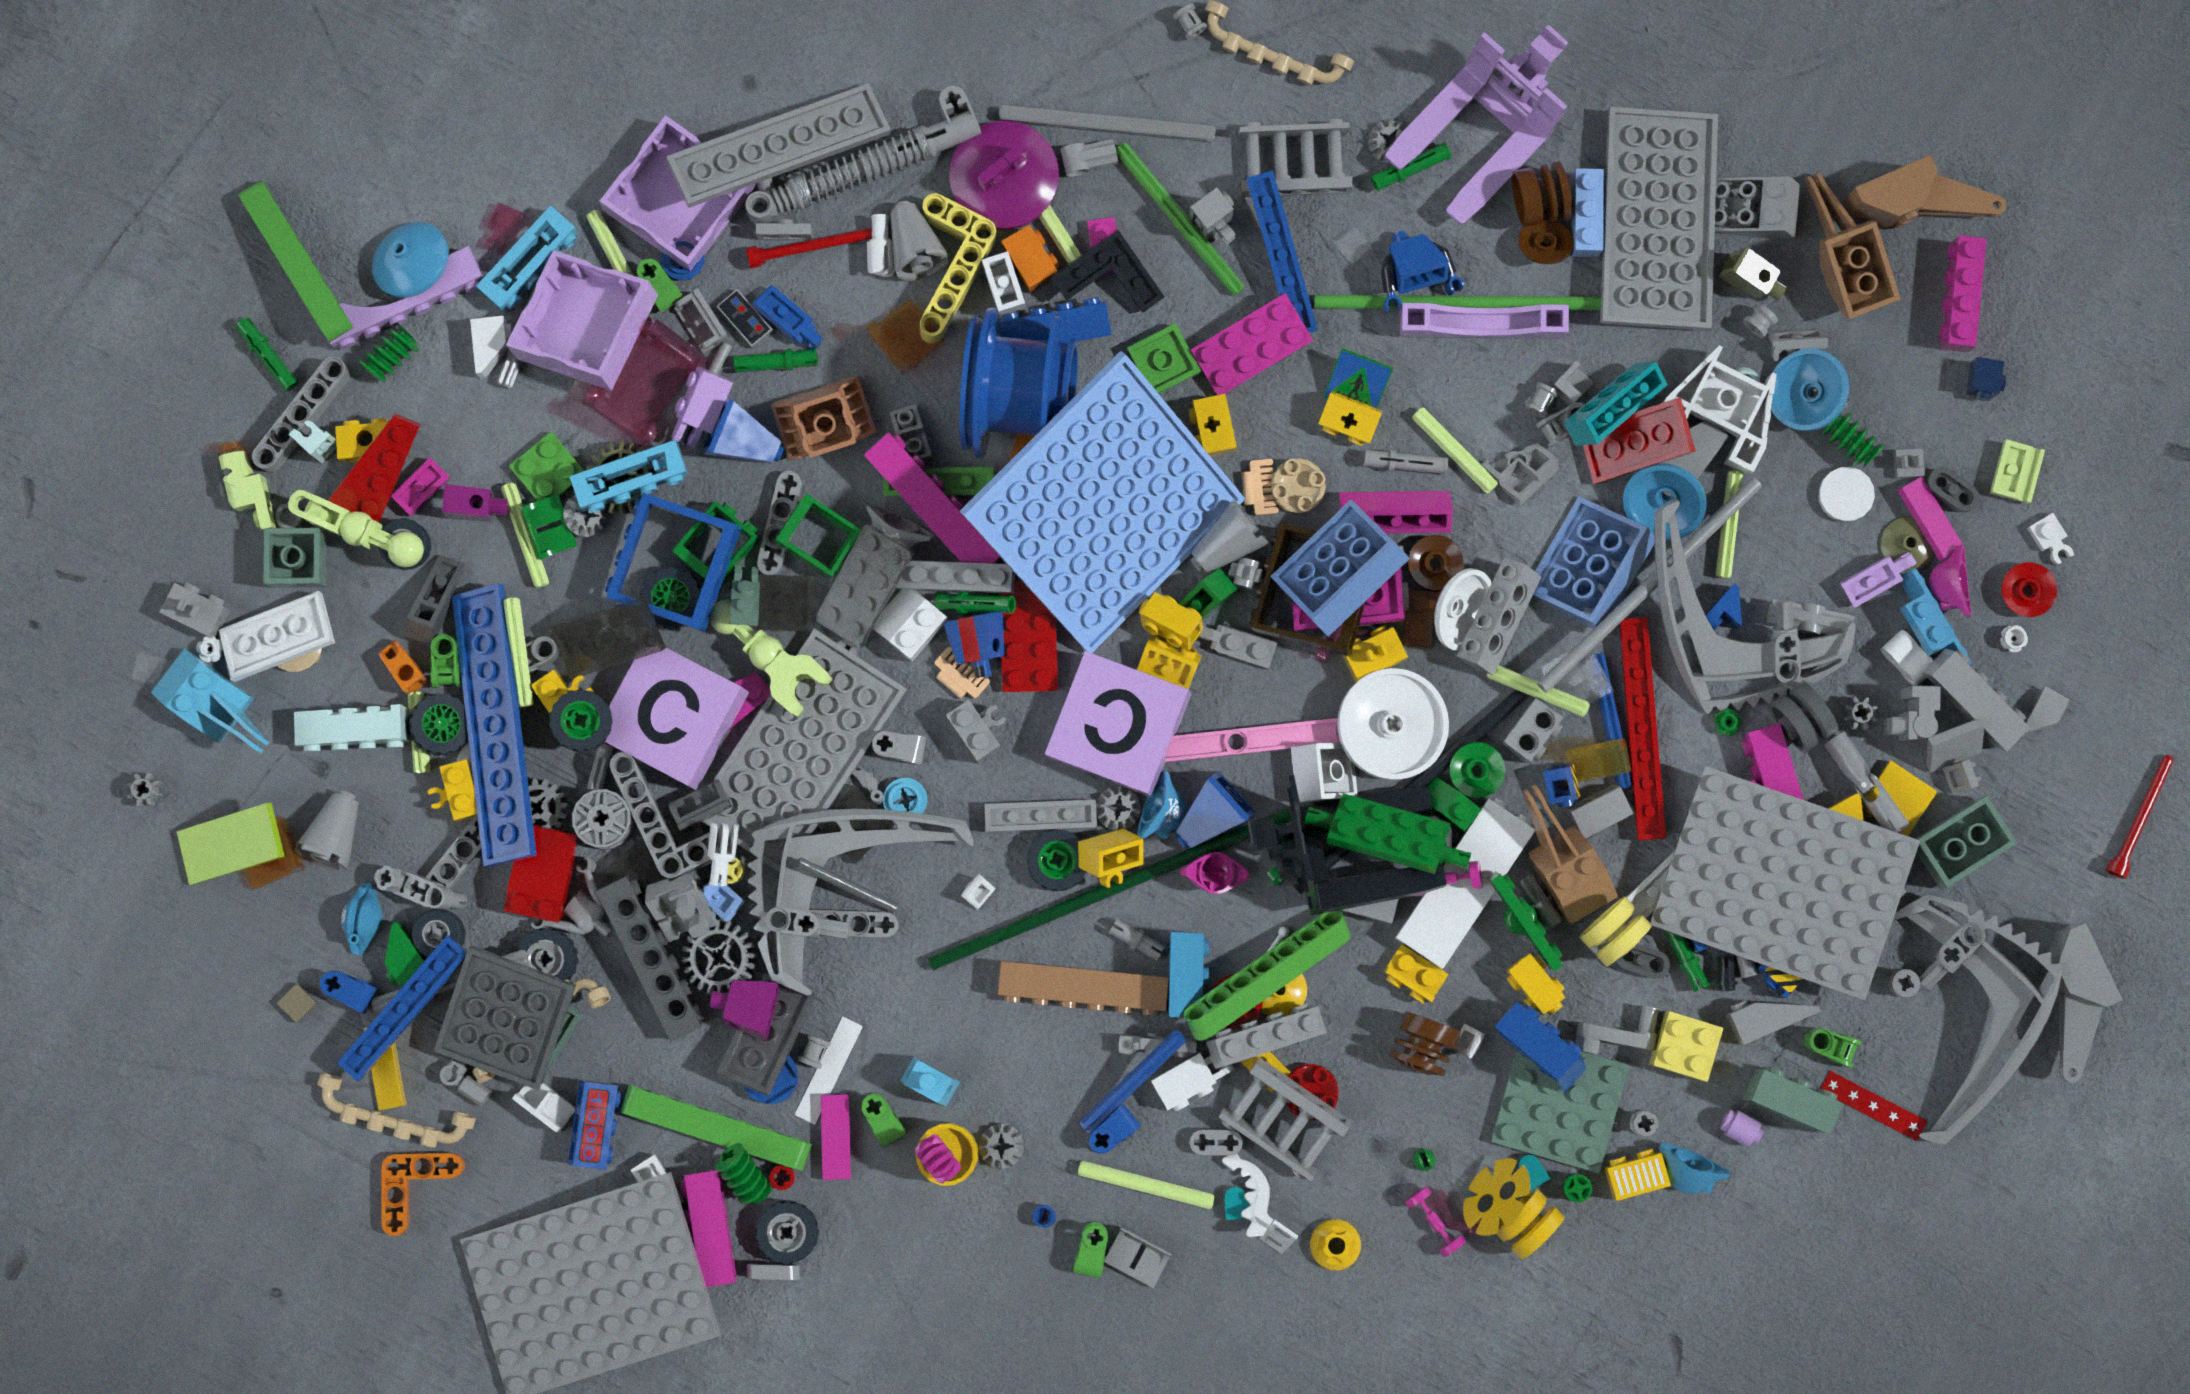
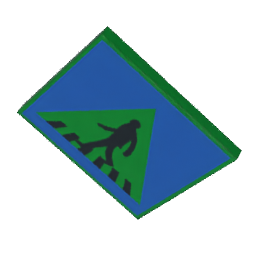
M1342 348L1323 398L1328 399L1330 392L1333 391L1378 408L1393 367Z

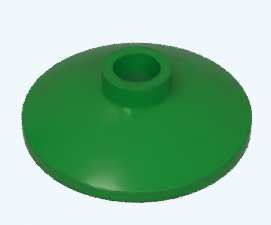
M1480 742L1470 743L1461 747L1454 754L1450 763V777L1454 786L1462 794L1472 798L1487 797L1497 791L1502 785L1505 778V763L1500 753L1492 746ZM1473 766L1481 768L1480 776L1472 774L1471 769Z

